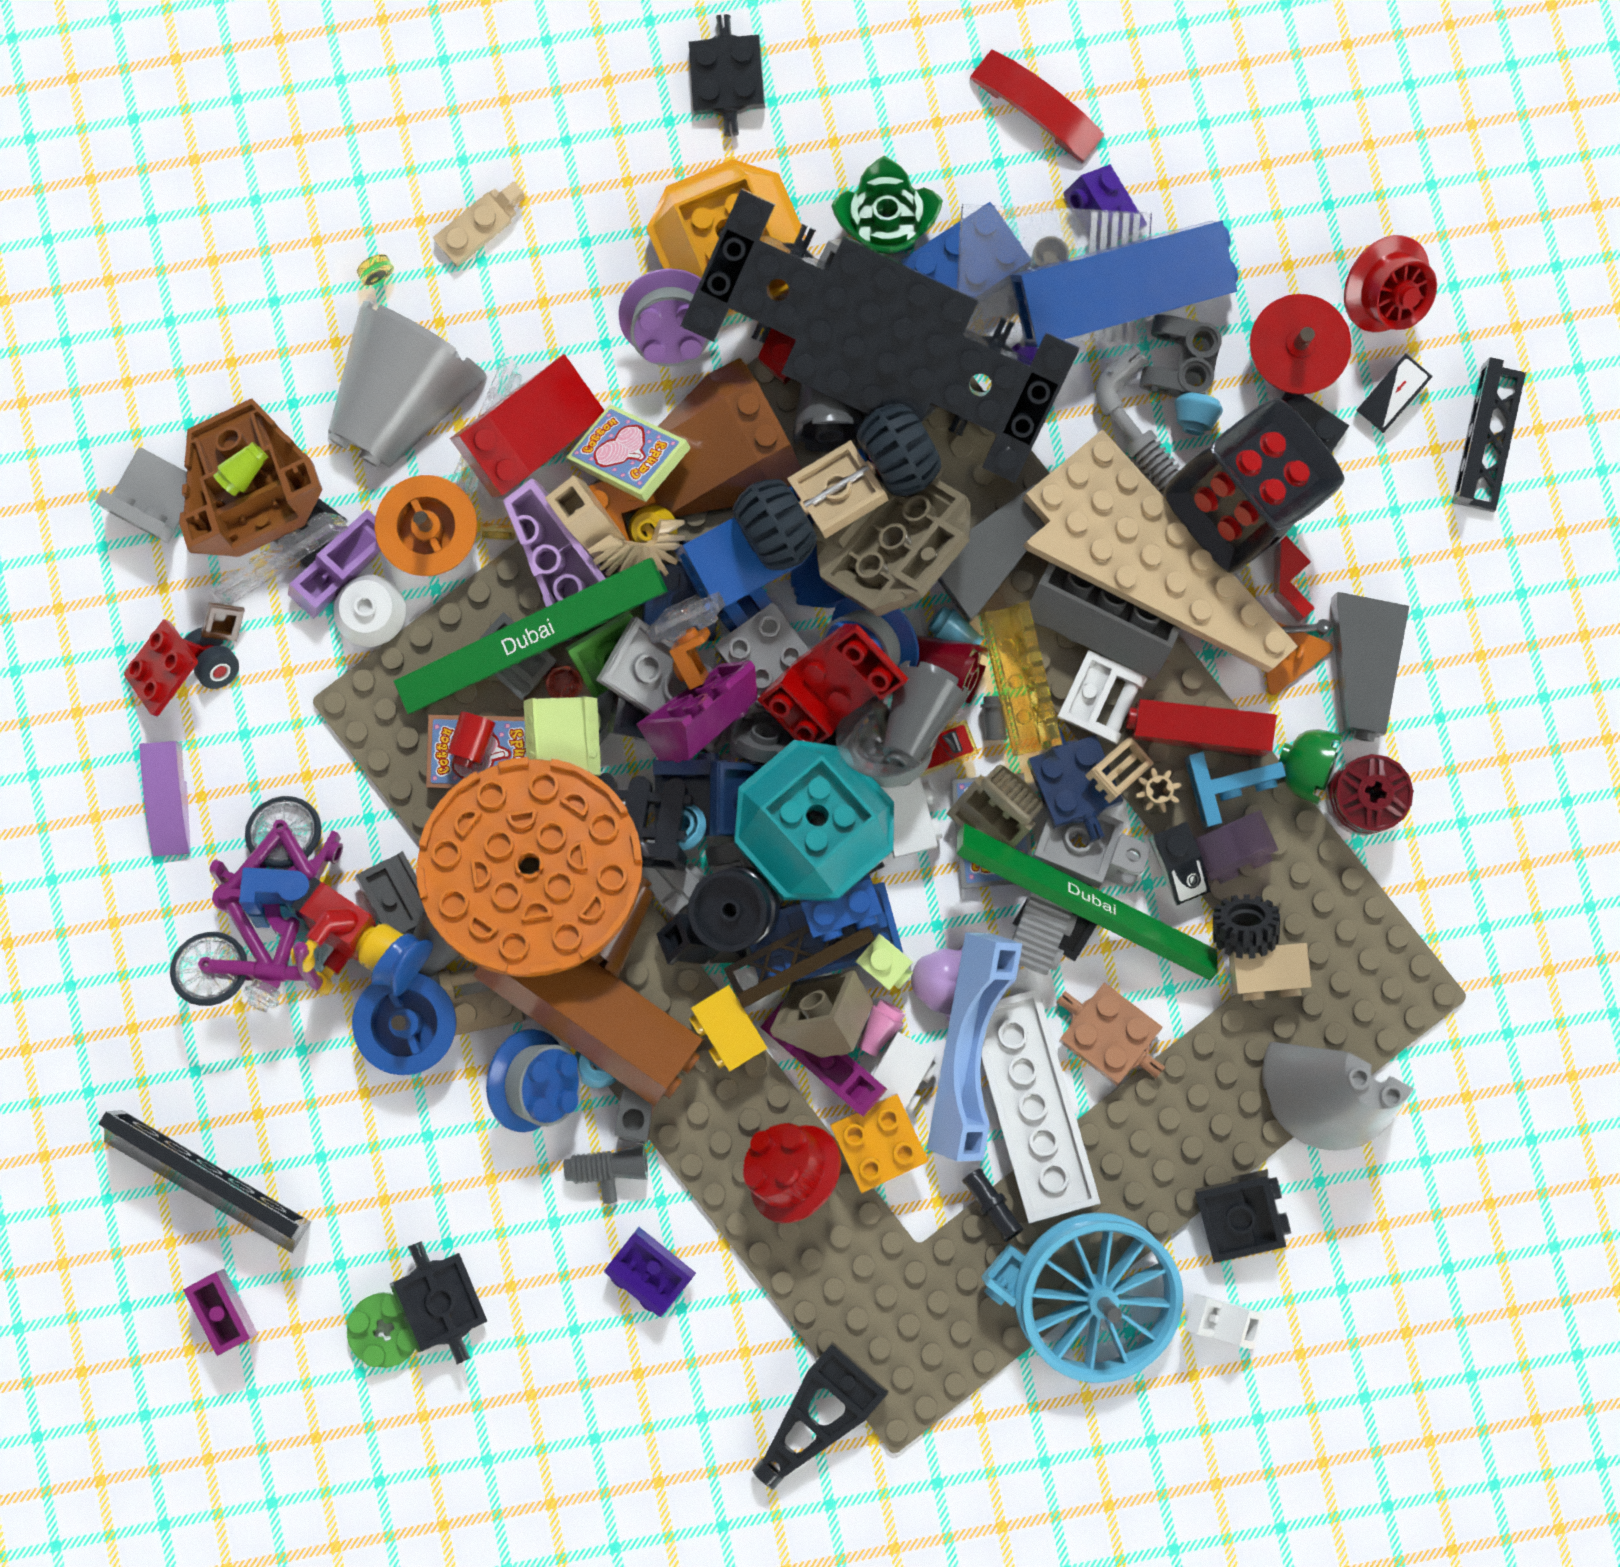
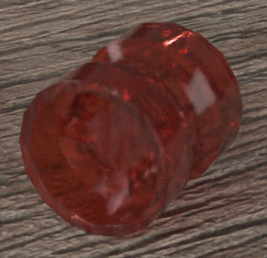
M558 666L552 669L545 681L546 690L552 698L578 697L583 687L579 672L569 666Z

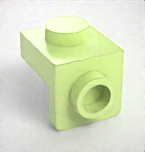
M881 934L875 937V940L870 943L855 961L887 990H890L893 985L900 989L913 974L909 969L913 961Z

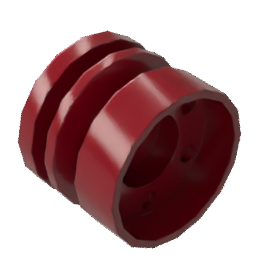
M1370 754L1348 762L1333 774L1327 784L1325 802L1329 815L1338 827L1351 834L1368 836L1393 828L1405 819L1412 806L1414 789L1409 774L1400 763L1388 756ZM1375 786V793L1380 795V798L1371 802L1369 801L1370 794L1366 793L1365 790Z

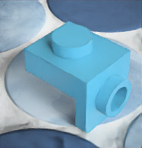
M1010 1243L988 1267L981 1278L988 1286L984 1292L999 1305L1006 1301L1012 1307H1015L1018 1303V1300L1014 1297L1015 1283L1025 1255Z

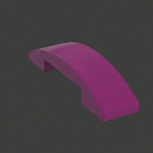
M782 1001L760 1028L858 1114L864 1117L887 1091V1088L847 1054L821 1058L774 1037L770 1030L782 1006Z

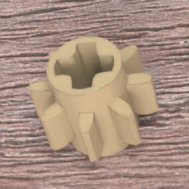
M1151 768L1149 771L1150 780L1141 777L1137 779V783L1143 786L1142 792L1135 795V798H1143L1147 802L1144 811L1147 812L1152 806H1158L1160 813L1163 814L1166 812L1165 802L1169 801L1172 804L1179 802L1178 798L1173 796V792L1181 786V783L1172 784L1169 779L1171 775L1170 770L1161 776L1157 775L1155 768ZM1160 782L1164 785L1162 792L1166 794V797L1160 796L1154 799L1152 797L1154 791L1149 786H1155Z

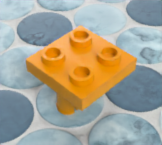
M897 1093L876 1102L864 1117L855 1112L830 1124L861 1193L929 1162Z

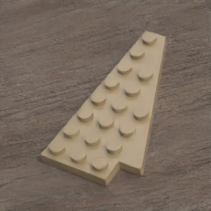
M1103 429L1022 498L1046 524L1023 545L1027 551L1266 672H1270L1298 647L1233 573H1229L1220 567L1212 559L1211 554L1198 544L1186 526L1175 515L1168 501Z

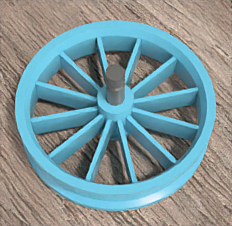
M1110 1213L1081 1214L1063 1220L1051 1227L1036 1240L1025 1255L1015 1283L1014 1297L1018 1300L1015 1306L1016 1316L1029 1343L1054 1370L1069 1378L1083 1382H1114L1130 1377L1145 1369L1162 1354L1171 1342L1178 1328L1183 1309L1182 1281L1178 1268L1169 1252L1150 1232L1138 1223L1126 1217ZM1094 1232H1103L1097 1274H1092L1078 1237ZM1113 1232L1135 1238L1107 1275ZM1070 1241L1074 1245L1086 1277L1081 1281L1050 1259L1058 1249ZM1144 1246H1148L1158 1263L1119 1281ZM1048 1264L1076 1284L1077 1288L1076 1291L1035 1288V1285L1044 1265ZM1160 1275L1163 1277V1298L1122 1294ZM1033 1297L1076 1301L1034 1321ZM1119 1304L1161 1307V1311L1155 1325L1149 1331L1120 1310ZM1078 1314L1054 1348L1050 1349L1043 1342L1038 1332ZM1121 1318L1147 1335L1142 1342L1127 1353L1124 1352L1113 1323L1119 1322ZM1104 1319L1119 1357L1108 1361L1095 1362L1100 1321ZM1090 1320L1084 1362L1063 1357Z

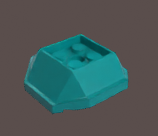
M793 740L739 786L734 846L783 900L837 901L893 852L894 801L845 747ZM811 811H819L824 815L826 823L822 826H814L808 822L806 814Z

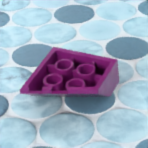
M752 661L717 665L708 672L709 675L702 685L691 690L687 687L637 723L638 728L659 761H674L678 763L683 760H690L729 724L739 720L749 712L748 708L758 699L756 671Z

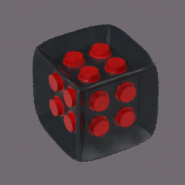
M1276 397L1252 410L1222 433L1209 448L1191 459L1168 482L1164 489V494L1175 515L1186 526L1198 544L1211 554L1212 559L1220 567L1232 573L1257 558L1282 538L1296 522L1307 517L1340 489L1345 481V477L1334 456L1306 421L1288 403Z

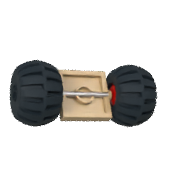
M902 404L887 405L876 409L864 420L858 430L857 439L868 461L865 462L850 440L788 477L787 479L800 502L797 501L789 487L778 479L754 483L740 494L733 506V514L750 547L767 569L786 570L795 567L811 554L816 546L817 536L807 515L811 516L826 539L889 501L885 491L875 478V474L880 482L884 484L887 491L895 496H906L921 492L936 478L941 469L940 456L924 426L909 407Z

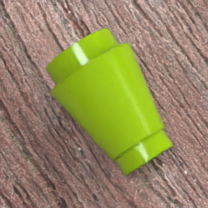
M251 442L248 446L218 465L217 468L219 470L213 476L226 491L236 496L240 491L245 492L268 456L257 444Z

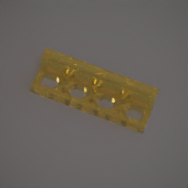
M1029 601L1017 603L1009 608L981 614L980 618L1013 757L1062 745Z

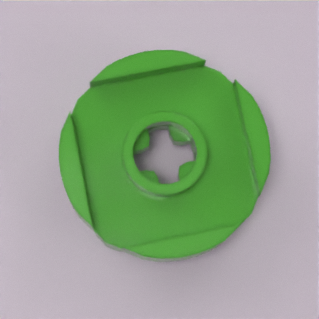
M379 1292L366 1297L356 1305L347 1319L346 1333L349 1346L357 1358L369 1367L389 1368L399 1365L407 1360L416 1349L396 1299L389 1292ZM383 1319L385 1324L392 1323L394 1325V1330L390 1332L391 1339L385 1340L383 1336H376L377 1321Z

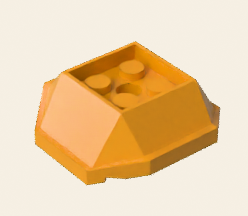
M731 159L666 186L646 227L647 234L662 269L685 270L702 278L719 239L717 232L725 226L741 189H745L776 204L763 235L771 236L781 242L794 243L802 225L780 174ZM774 279L770 282L769 289L774 297L789 291L788 284L782 279ZM729 308V311L725 318L732 316L738 312Z

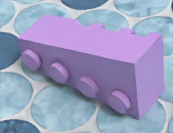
M531 478L506 497L503 502L520 544L524 548L533 576L538 582L544 603L548 607L609 576L605 575V570H599L600 563L595 565L593 562L594 558L564 526L546 501L545 497L548 495V492L542 484Z

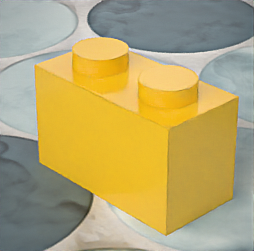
M727 985L691 1008L695 1015L690 1017L689 1020L700 1037L705 1034L709 1037L714 1047L708 1051L719 1069L726 1066L730 1072L768 1049L730 985Z

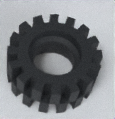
M1243 894V899H1239L1237 895L1231 896V902L1226 898L1223 899L1221 905L1217 904L1213 912V942L1216 943V947L1219 950L1224 949V954L1230 956L1235 952L1236 958L1242 959L1243 954H1248L1249 959L1256 958V953H1259L1261 957L1267 955V949L1271 952L1274 951L1276 944L1278 945L1280 940V913L1278 907H1273V902L1270 900L1262 902L1263 897L1257 895L1255 899H1250V894Z

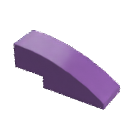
M368 509L316 554L315 561L289 583L287 595L313 619L337 597L342 587L356 578L381 551L375 536V516Z
M177 741L139 744L142 786L153 856L191 854L187 781L184 780L182 744Z

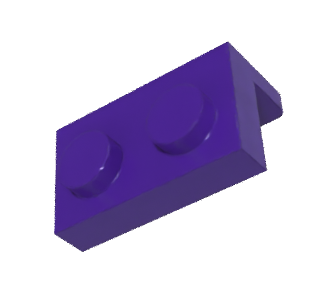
M1111 164L1081 175L1063 192L1065 199L1088 238L1091 212H1097L1096 251H1099L1101 212H1108L1105 249L1110 246L1112 213H1118L1117 240L1121 239L1123 213H1129L1127 236L1132 235L1133 214H1139L1138 232L1147 225Z
M641 1227L635 1230L604 1269V1273L610 1277L617 1287L625 1289L640 1302L644 1309L653 1312L660 1318L696 1275L694 1270Z

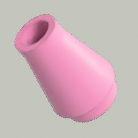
M880 999L877 1006H872L862 1038L857 1046L866 1053L876 1057L879 1051L904 1025L902 1020L906 1014L893 1004Z

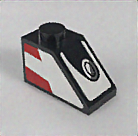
M1187 821L1148 838L1176 906L1211 892L1201 853Z

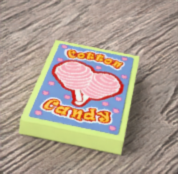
M610 404L568 453L566 459L570 465L646 502L691 447L685 439Z

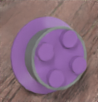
M659 269L642 275L624 292L618 310L620 328L627 341L647 361L665 367L681 366L695 360L706 349L710 340L680 326L701 280L699 276L680 269Z

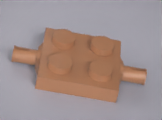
M1105 982L1094 996L1083 1004L1067 993L1066 990L1059 997L1056 1003L1073 1015L1071 1025L1059 1039L1061 1044L1117 1087L1128 1072L1138 1066L1150 1073L1155 1079L1158 1078L1165 1066L1151 1057L1148 1052L1151 1043L1160 1033L1163 1026Z

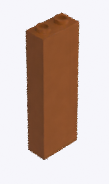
M592 959L565 971L544 976L517 977L503 975L479 966L474 974L476 979L654 1107L663 1095L669 1099L682 1082L677 1076L681 1071L688 1074L700 1058V1055L695 1051L703 1041L702 1038Z

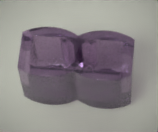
M1261 810L1195 838L1203 859L1208 881L1217 878L1219 884L1240 876L1237 869L1249 863L1255 869L1273 861L1271 853L1279 850Z

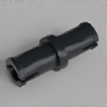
M978 1168L968 1174L962 1182L981 1206L979 1211L982 1216H988L1002 1236L1003 1241L1008 1242L1019 1235L1024 1228L1005 1204L1007 1199L1003 1193L998 1194L983 1173L982 1168Z

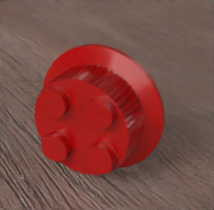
M781 1123L753 1135L750 1141V1148L746 1152L744 1168L742 1169L744 1172L742 1174H744V1181L747 1188L750 1189L752 1201L756 1209L764 1217L776 1223H793L812 1215L832 1194L841 1169L840 1151L834 1138L819 1127Z

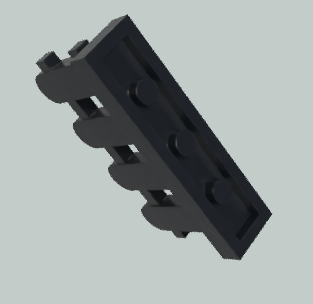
M601 773L600 776H597L618 795L622 802H625L628 813L638 832L642 851V867L685 871L688 857L679 846V842L686 843L688 834L686 831H681L685 807L693 806L694 800L692 795H688L685 783L681 779L672 778L666 782L663 793L652 792L653 787L648 778L639 775L631 779L628 790H617V781L611 774ZM650 804L661 805L657 829L646 828ZM644 839H645V840H655L654 843L643 842Z

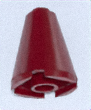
M916 635L919 645V659L916 667L919 666L920 661L926 662L956 676L959 679L956 686L962 691L965 686L967 687L968 697L966 703L971 704L986 669V666L980 664L981 655L988 657L987 647ZM960 708L956 714L962 715L965 710Z

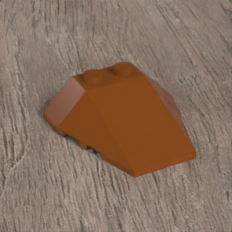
M741 358L709 373L657 426L685 439L691 447L655 491L658 506L666 508L672 513L674 518L708 513V511L724 508L732 509L736 500L746 488L763 480L778 479L783 481L788 487H791L787 478L802 470L793 448L757 380Z
M252 398L187 429L184 467L187 469L186 484H182V495L185 501L184 512L180 513L179 524L186 547L190 553L241 557L305 526L323 490L315 465ZM251 442H254L267 454L268 458L264 461V464L245 492L240 491L236 496H233L216 481L213 475L219 470L217 468L218 465L248 446Z

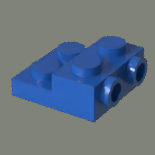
M869 873L837 901L799 899L812 937L820 936L822 942L842 936L841 928L853 923L856 924L857 930L878 923L876 915L883 913Z

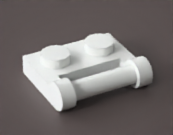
M1088 650L1057 718L1097 735L1106 742L1117 745L1121 737L1119 731L1129 711V707H1131L1138 689H1143L1147 678L1140 673ZM1117 677L1126 683L1105 726L1096 722Z

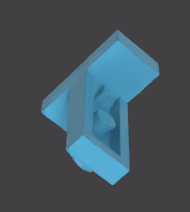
M1203 752L1189 755L1184 759L1203 829L1222 823L1215 796L1219 795L1221 801L1243 796L1241 789L1255 786L1256 792L1278 787L1276 780L1286 776L1283 763L1279 762L1211 780Z

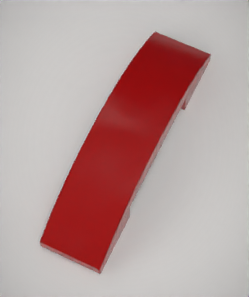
M993 49L989 51L970 75V80L997 100L1000 97L1055 137L1054 143L1082 164L1105 135L1085 113L1058 90L1021 64Z

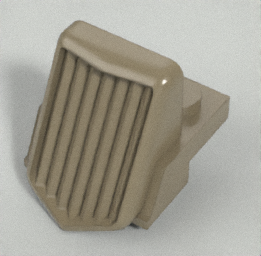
M997 765L986 777L980 774L946 814L960 827L965 823L1015 848L1035 826L1036 823L1033 821V818L1043 808V801L1022 778L1005 766Z

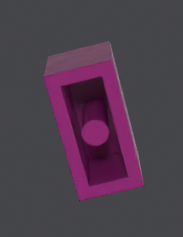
M225 1268L183 1289L217 1356L258 1335Z

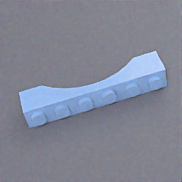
M965 932L928 1138V1150L954 1161H983L990 1124L984 1108L981 1090L980 1064L982 1046L988 1023L996 1005L1005 991L1016 980L1023 943L992 933Z

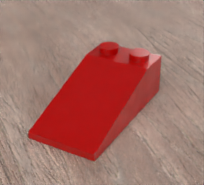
M564 353L449 439L491 497L494 498L503 496L535 472L595 423L605 410Z

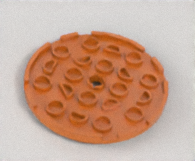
M529 757L512 758L499 761L498 765L487 768L479 773L473 772L457 783L440 800L431 813L419 841L420 848L416 867L417 886L425 912L440 937L460 956L479 967L503 975L517 977L550 975L573 968L589 960L605 948L621 931L632 913L640 891L643 866L642 851L638 832L626 806L618 795L597 776L581 767L557 759L549 761L529 759ZM528 857H533L540 862L539 871L533 874H522L519 870V865Z

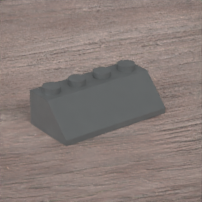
M1049 562L1023 615L1033 620L1036 624L1048 627L1066 636L1070 641L1080 643L1098 652L1101 656L1113 659L1153 680L1156 679L1169 656L1181 629Z

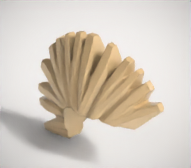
M659 519L658 525L654 529L655 534L652 535L653 540L647 543L620 540L610 534L590 547L588 552L589 554L600 552L593 559L595 565L603 562L599 570L602 571L607 568L605 572L607 576H610L617 568L619 573L648 558H653L658 570L666 576L669 573L661 559L676 565L678 560L666 551L677 549L682 544L676 542L685 540L684 535L672 534L670 532L683 526L685 522L684 520Z

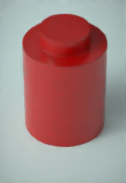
M461 711L447 754L453 756L451 763L473 770L474 764L482 765L496 723L481 716Z

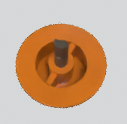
M434 475L414 476L396 484L383 497L375 516V536L380 550L396 568L415 576H436L454 569L467 557L477 535V516L469 497L455 483Z

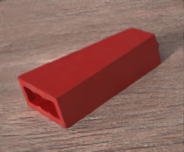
M1140 699L1136 703L1135 708L1129 707L1126 729L1132 730L1131 737L1134 740L1261 759L1272 752L1277 715Z

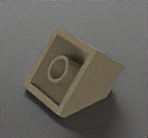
M855 970L793 982L770 1032L774 1037L821 1058L845 1055L854 1051L874 1002Z

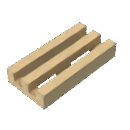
M1129 736L1085 776L1089 781L1094 778L1098 782L1095 788L1099 792L1104 789L1108 793L1105 799L1110 803L1151 767L1154 762ZM1129 748L1133 753L1106 776L1102 770L1125 749ZM1138 758L1142 764L1116 787L1112 781Z

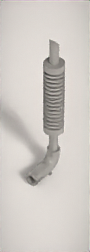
M1134 344L1131 349L1111 365L1109 363L1105 364L1107 368L1099 377L1096 386V400L1105 416L1110 415L1130 440L1131 444L1125 449L1131 458L1136 457L1135 463H1141L1139 468H1145L1143 473L1150 475L1148 477L1149 481L1154 480L1153 486L1158 485L1157 490L1159 492L1163 491L1161 495L1165 497L1164 489L1168 482L1180 471L1178 470L1180 465L1178 463L1173 464L1175 459H1169L1171 454L1169 452L1165 454V446L1160 447L1162 443L1161 441L1156 442L1157 436L1151 429L1144 434L1140 431L1121 407L1123 402L1117 395V392L1125 386L1124 381L1145 364L1149 363L1146 356L1141 354L1142 351Z

